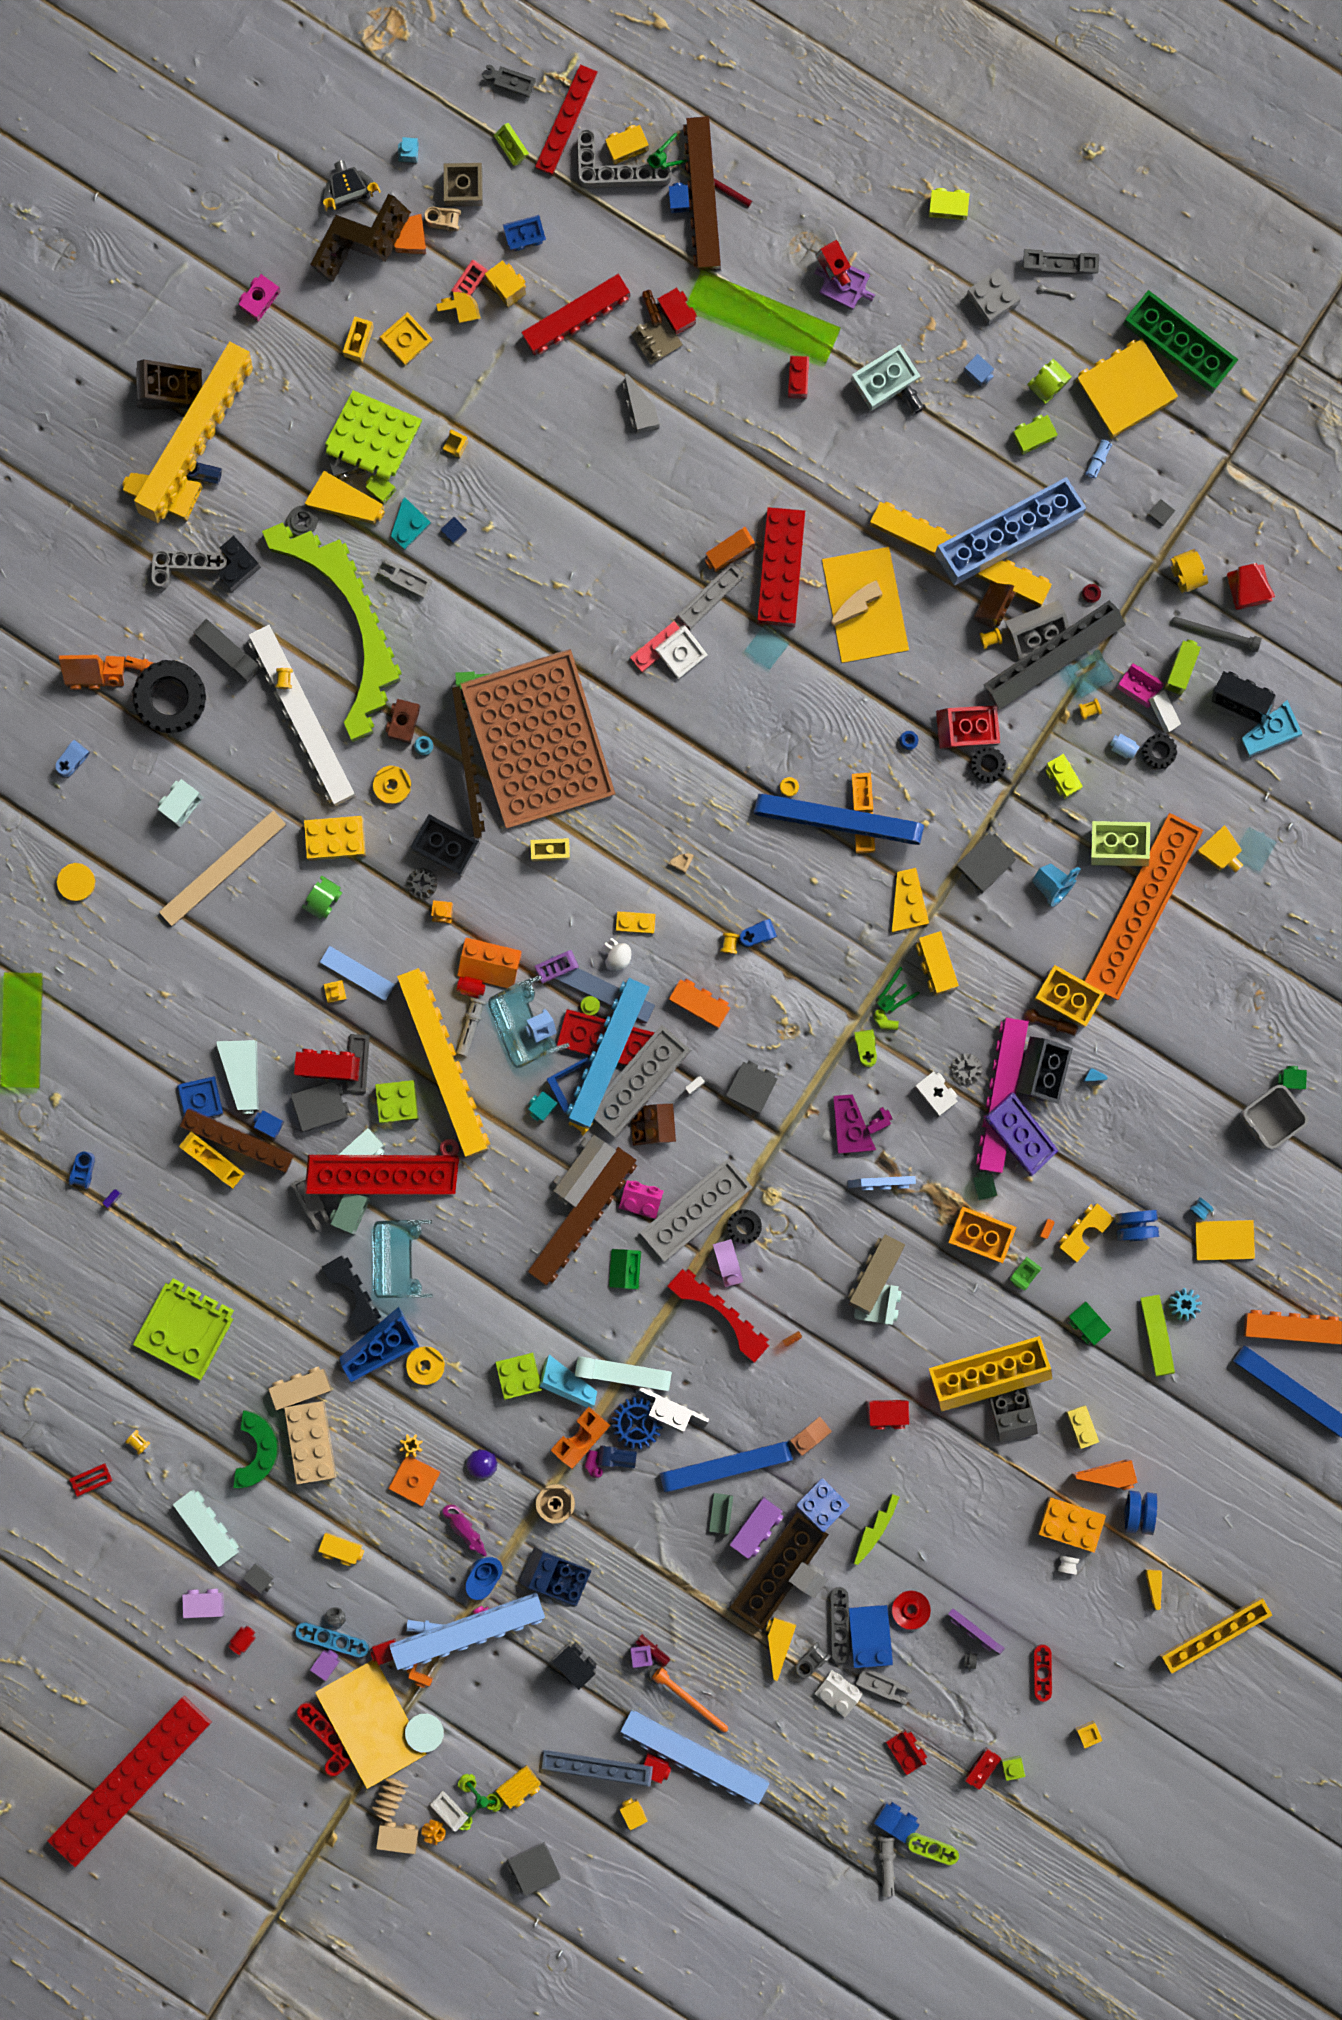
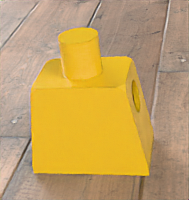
M1225 825L1196 851L1198 855L1220 871L1228 865L1236 873L1243 866L1236 858L1242 850Z

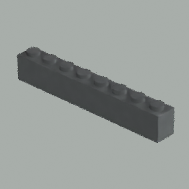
M1110 600L983 684L991 701L1000 710L1124 627L1126 624L1119 609Z

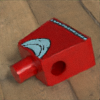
M836 239L822 247L815 257L831 281L837 278L843 287L851 282L847 274L851 266Z

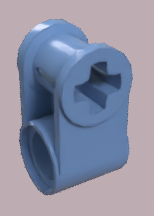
M73 740L57 760L56 770L61 776L70 777L86 760L90 751L76 740ZM63 764H64L65 766L67 765V766L69 767V769H68V770H65V769L63 770L61 766H62Z

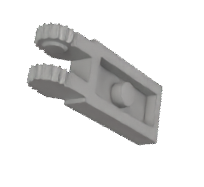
M384 559L383 563L395 569V571L391 575L387 571L379 569V575L425 598L433 582L431 579L399 563L396 564L388 559Z
M305 1175L290 1183L307 1216L310 1217L315 1228L319 1230L321 1225L314 1214L321 1212L327 1224L332 1222L329 1220L330 1218L319 1195L306 1194L304 1192Z
M867 1667L862 1668L856 1685L903 1704H907L908 1700L902 1696L895 1695L896 1689L899 1688L906 1693H911L913 1690L900 1684L899 1681Z

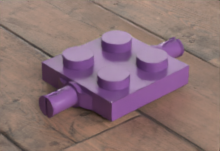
M818 266L814 274L824 278V284L819 294L854 310L857 302L862 297L871 302L875 297V294L865 290L870 275L853 266L847 271L851 282L843 287L837 278L831 281L825 271Z

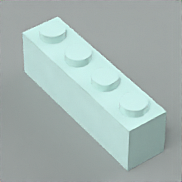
M191 1490L175 1502L173 1506L216 1565L220 1567L239 1553L237 1550L239 1546L233 1538L229 1539L226 1535L228 1531L221 1522L218 1524L215 1520L216 1514L211 1507L207 1508L204 1505L203 1501L205 1499L201 1493Z

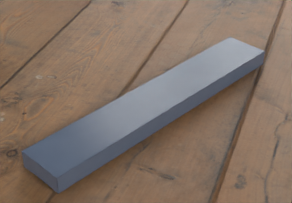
M557 960L560 969L564 970L560 960ZM550 963L552 971L555 974L556 970L553 966V963ZM579 968L555 978L611 1006L615 998L619 1000L621 995L618 992L619 987ZM545 969V974L549 976L547 969ZM644 1000L637 1018L648 1022L655 1005Z
M543 1750L541 1770L651 1786L653 1766Z

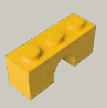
M1098 1203L1094 1206L1090 1204L1083 1212L1085 1217L1082 1220L1077 1219L1071 1226L1073 1231L1069 1235L1065 1233L1059 1240L1061 1245L1058 1248L1075 1263L1090 1248L1083 1242V1231L1091 1227L1099 1233H1103L1115 1219Z

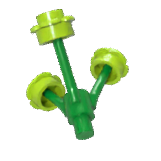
M464 1774L458 1781V1787L462 1791L472 1792L476 1797L474 1801L475 1807L469 1813L464 1812L469 1818L459 1830L467 1831L470 1829L472 1824L471 1816L480 1808L487 1807L489 1810L497 1812L504 1804L503 1799L497 1792L489 1794L487 1797L481 1796L475 1790L476 1781L473 1774Z

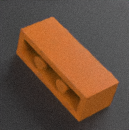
M680 979L669 1001L719 1029L730 1010V1007H728L729 1003L721 998H718V1000L712 998V993L704 988L700 991L694 987L695 983L688 979L684 981Z

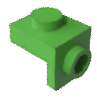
M1026 1256L1014 1271L1010 1280L1015 1287L1025 1291L1042 1268Z

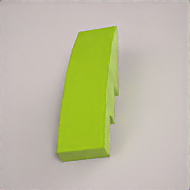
M1160 1295L1142 1297L1140 1302L1155 1375L1159 1377L1175 1374Z
M891 1494L886 1512L878 1510L873 1528L865 1526L854 1564L859 1565L878 1542L893 1516L900 1496Z

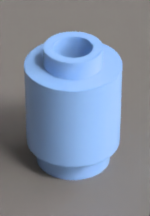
M1121 733L1119 737L1115 735L1110 743L1113 746L1111 750L1126 759H1133L1140 747L1135 741Z

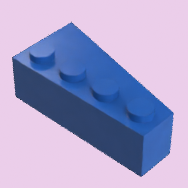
M397 1307L340 1356L339 1359L343 1370L350 1382L419 1347V1344L400 1307Z

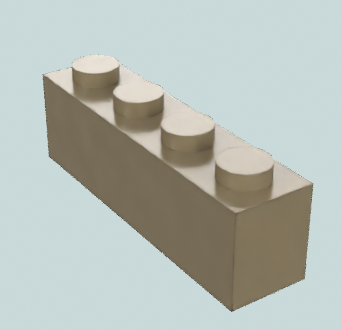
M884 1234L882 1239L878 1238L874 1246L877 1249L874 1256L869 1255L865 1263L868 1266L866 1271H861L857 1278V1282H859L857 1289L852 1288L848 1296L850 1306L870 1315L905 1244Z

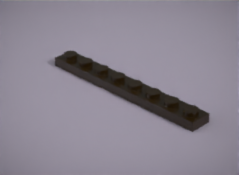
M460 684L452 685L474 839L482 838V832H485L484 820L480 821L479 813H483L482 804L477 802L476 796L480 794L479 784L474 782V776H477L476 764L471 762V757H474L473 745L469 746L468 738H472L470 726L466 727L465 719H469L467 707L463 708L462 700H465Z

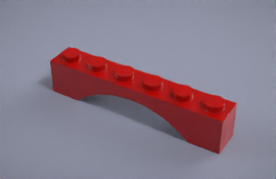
M682 1269L668 1287L681 1299L700 1301L718 1310L734 1329L740 1351L755 1363L770 1346L767 1343L769 1339L761 1332L757 1335L753 1331L754 1326L747 1320L741 1321L738 1318L740 1314L734 1308L728 1309L723 1304L726 1301L718 1294L714 1297L709 1292L711 1288L703 1281L699 1284L695 1280L696 1275L692 1271Z

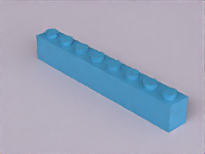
M628 978L626 982H622L618 991L621 993L619 1000L615 998L611 1007L614 1012L611 1017H607L604 1023L606 1031L604 1035L600 1033L596 1042L599 1045L597 1052L593 1051L589 1058L591 1066L589 1070L585 1068L581 1077L584 1080L582 1087L578 1086L574 1093L576 1101L574 1105L570 1103L566 1112L569 1115L568 1121L586 1129L590 1128L649 991V986L631 978Z

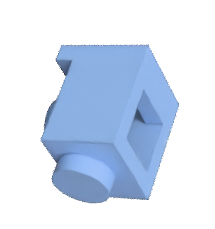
M546 1009L542 1010L543 1013L526 1020L528 1025L524 1027L528 1037L532 1036L536 1043L556 1034L554 1021Z

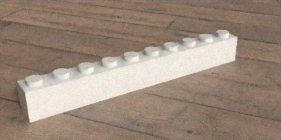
M267 625L249 634L251 640L248 643L252 651L257 650L260 657L256 659L261 668H266L268 672L265 675L270 685L274 684L275 686L277 684L276 668H292L270 625ZM292 672L290 683L292 689L276 688L274 694L278 702H283L285 707L282 710L287 719L291 718L293 722L291 728L295 736L299 734L302 740L299 744L304 753L308 752L310 758L307 760L312 770L317 769L319 775L316 778L320 786L325 785L328 792L324 794L328 802H333L337 806L356 795L294 672Z

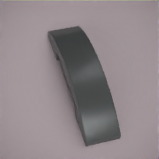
M1024 249L1023 269L1057 274L1099 273V254H1065Z

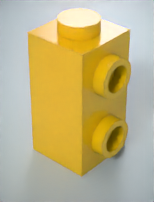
M328 1532L324 1534L319 1548L322 1557L333 1560V1557L341 1559L340 1563L347 1566L356 1564L357 1560L361 1561L365 1550H362V1544Z

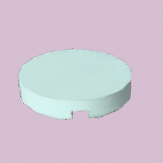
M428 1713L413 1716L405 1728V1738L408 1745L418 1752L435 1750L441 1744L444 1737V1729L441 1722L435 1716Z

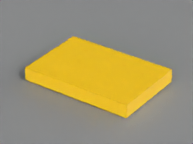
M1254 1220L1195 1222L1196 1260L1255 1259Z

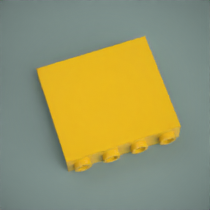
M1143 339L1131 341L1126 345V349L1122 351L1118 349L1111 354V358L1106 361L1101 359L1094 364V368L1090 370L1086 368L1078 373L1079 377H1077L1076 383H1080L1106 425L1111 439L1173 403L1178 398V395Z

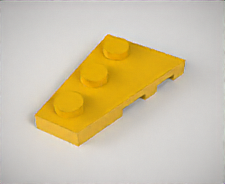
M916 868L897 872L892 932L929 924Z

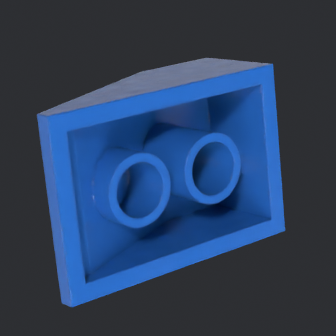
M887 1605L849 1608L853 1667L893 1665Z

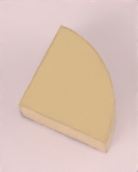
M688 853L680 854L674 857L669 862V865L686 873L694 855Z

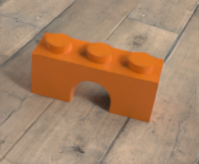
M590 1407L576 1420L580 1424L579 1431L571 1438L562 1436L551 1449L571 1469L576 1466L611 1426Z

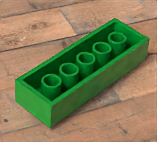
M1149 290L1123 322L1125 327L1212 394L1239 360Z

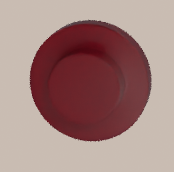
M1088 584L1082 590V597L1088 603H1095L1101 597V590L1095 584Z

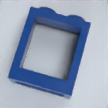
M588 1057L547 1078L564 1113L567 1112L569 1104L556 1080L584 1065L589 1070L591 1062H589Z

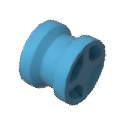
M1199 1197L1197 1204L1192 1206L1190 1210L1201 1220L1205 1221L1208 1213L1213 1212L1214 1208Z

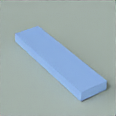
M331 946L328 947L320 961L323 965L384 1001H387L395 987L394 983Z

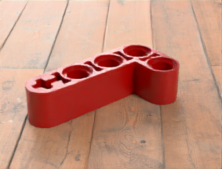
M304 1702L297 1710L298 1717L335 1753L325 1764V1771L330 1776H337L352 1760L350 1757L344 1756L343 1749L345 1747L340 1738L336 1744L330 1742L329 1736L337 1734L331 1721L313 1703ZM303 1707H309L311 1709L309 1713L312 1716L318 1715L312 1723L309 1721L312 1718L309 1714L303 1715ZM317 1720L325 1722L324 1730L316 1728L315 1723ZM330 1762H337L340 1767L339 1770L332 1771L329 1767Z

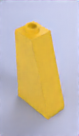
M323 471L305 501V505L313 510L375 524L377 520L381 521L385 514L383 504L326 471Z
M130 473L129 477L126 476L122 484L125 494L136 498L149 475ZM187 480L185 485L177 491L178 495L173 504L170 503L168 506V513L187 521L201 493L202 484Z

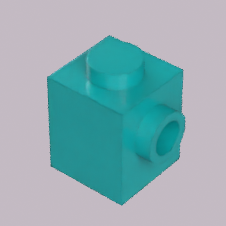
M542 1091L538 1097L534 1095L529 1101L530 1107L528 1109L531 1111L529 1115L537 1122L540 1119L545 1121L558 1103Z

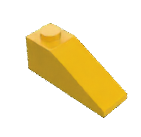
M773 1617V1620L768 1621L765 1630L768 1631L772 1672L775 1681H778L796 1628V1624L777 1617Z

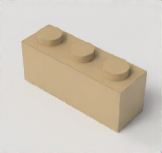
M318 1366L308 1370L309 1374L302 1376L299 1373L291 1376V1380L284 1383L282 1379L272 1383L273 1387L268 1389L275 1409L279 1410L332 1391L325 1369L320 1370Z

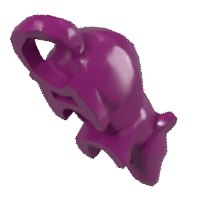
M452 1504L445 1506L442 1509V1515L450 1520L454 1533L464 1540L470 1550L486 1557L487 1553L480 1534L474 1531L470 1520L464 1516L465 1514L461 1512L459 1507ZM455 1509L460 1514H451L448 1510Z

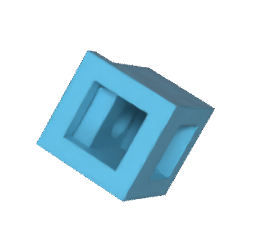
M402 137V142L398 144L399 162H418V138Z

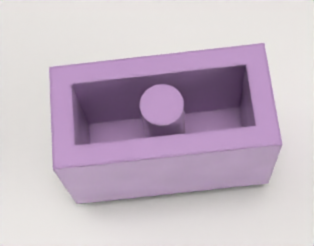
M199 1589L187 1590V1593L182 1595L183 1618L224 1616L223 1592H218V1589H207V1593H199Z

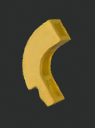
M192 1132L179 1145L182 1150L199 1161L231 1188H234L245 1175L231 1161Z

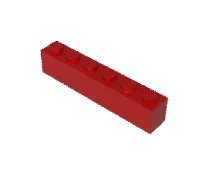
M618 273L522 331V337L533 355L537 353L541 355L548 350L550 345H557L564 341L565 336L569 334L574 335L581 330L580 327L583 325H591L597 320L598 316L609 314L616 305L622 306L627 303L631 297L630 291Z

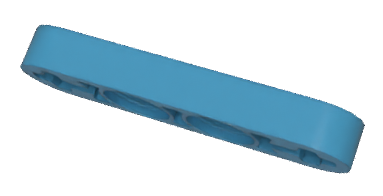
M303 1622L296 1628V1636L303 1641L355 1657H363L369 1651L368 1643L357 1637L308 1622ZM304 1626H307V1630L314 1632V1628L317 1629L314 1640L310 1639L312 1637L310 1634H306L305 1637L302 1636V1632L299 1631L300 1628L303 1629ZM324 1631L328 1634L329 1639L327 1642H320L318 1640L320 1632ZM339 1637H344L347 1640L345 1648L337 1646L336 1640ZM351 1640H354L353 1645L358 1646L362 1643L363 1647L366 1648L360 1654L357 1653L358 1649L352 1647L351 1651L347 1649L351 1644Z

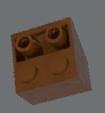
M673 1104L643 1106L631 1120L633 1146L676 1142Z

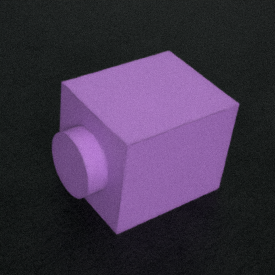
M331 1649L328 1651L324 1650L310 1671L326 1681L341 1661L338 1659L339 1655Z

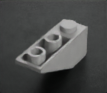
M625 374V380H622L624 392L628 391L629 394L626 402L628 410L632 409L633 417H630L632 428H636L637 433L660 428L655 405L632 378Z

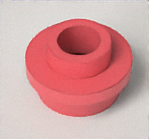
M446 1139L440 1145V1152L442 1155H457L459 1145L453 1139ZM448 1145L453 1146L452 1152L446 1151Z

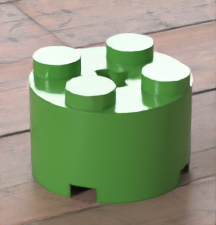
M322 875L320 877L322 882L315 884L306 899V902H308L307 906L303 904L301 907L320 920L322 917L325 919L328 917L332 910L329 906L333 901L337 902L342 894L340 886Z

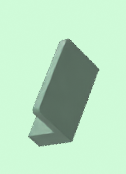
M714 1493L709 1532L729 1535L733 1495Z

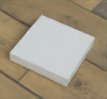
M685 625L655 648V651L677 679L707 656V653Z

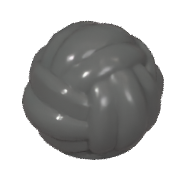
M338 1607L330 1608L325 1614V1622L332 1628L341 1627L346 1621L345 1613Z

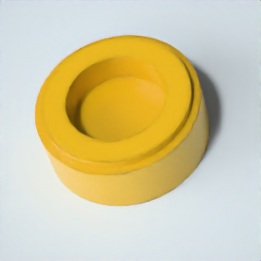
M792 777L784 778L780 783L781 793L786 797H792L797 794L799 790L797 780Z

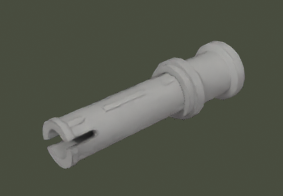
M472 997L470 998L469 1011L465 1014V1018H467L458 1050L456 1051V1053L468 1056L477 1023L482 1020V1010L484 1005L487 1004L485 1001Z
M888 1835L878 1837V1841H880L878 1857L882 1863L883 1897L895 1896L893 1859L896 1857L893 1847L895 1837Z

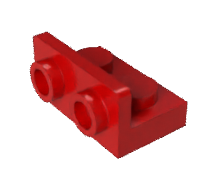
M904 1729L887 1740L886 1743L906 1775L922 1765H926L925 1759L928 1757L922 1748L917 1749L914 1744L917 1740L912 1732L907 1733Z
M985 1747L964 1777V1780L980 1790L1001 1761V1757Z

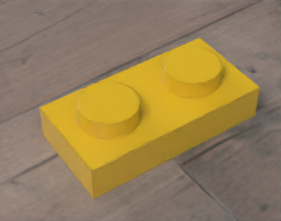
M617 911L616 931L654 934L656 914Z

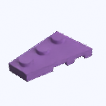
M952 1608L948 1615L952 1617L951 1622L959 1628L964 1626L968 1629L966 1634L974 1640L977 1637L982 1640L981 1645L988 1651L993 1649L999 1654L1003 1652L1005 1648L994 1641L958 1611Z

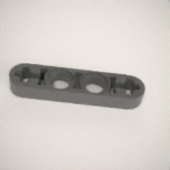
M836 1587L831 1592L832 1658L837 1663H845L849 1658V1596L847 1590L843 1587ZM838 1590L845 1594L841 1601L842 1604L846 1603V1607L838 1606L834 1608V1603L838 1604V1599L834 1597ZM837 1610H843L846 1614L845 1618L841 1621L836 1620L834 1617ZM838 1629H843L846 1632V1637L843 1640L835 1638V1632ZM846 1642V1646L842 1645V1651L846 1653V1656L839 1660L838 1656H835V1653L839 1651V1646H834V1643L842 1644Z

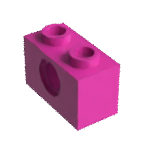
M262 274L252 280L249 291L247 293L244 292L239 298L240 309L258 322L281 292L279 286ZM261 293L263 298L257 301L253 299L254 295Z

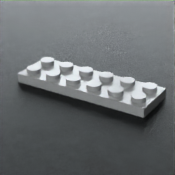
M661 1025L606 1089L594 1119L617 1138L692 1050L665 1026Z
M727 1158L644 1228L640 1234L665 1262L753 1187Z

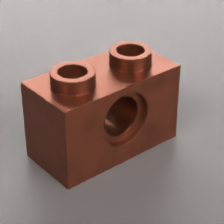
M397 699V702L392 704L390 714H393L392 721H388L386 726L389 738L411 744L421 708L420 704ZM399 717H407V723L399 725L397 723Z

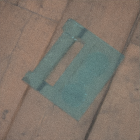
M1099 649L1093 651L1092 655L1076 664L1065 667L1081 698L1115 679ZM1097 660L1099 666L1079 677L1076 676L1075 672Z

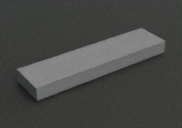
M730 563L677 617L691 630L745 576Z

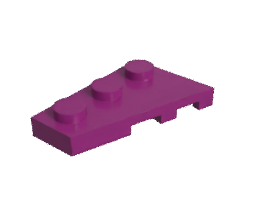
M853 1094L833 1096L838 1154L876 1151Z

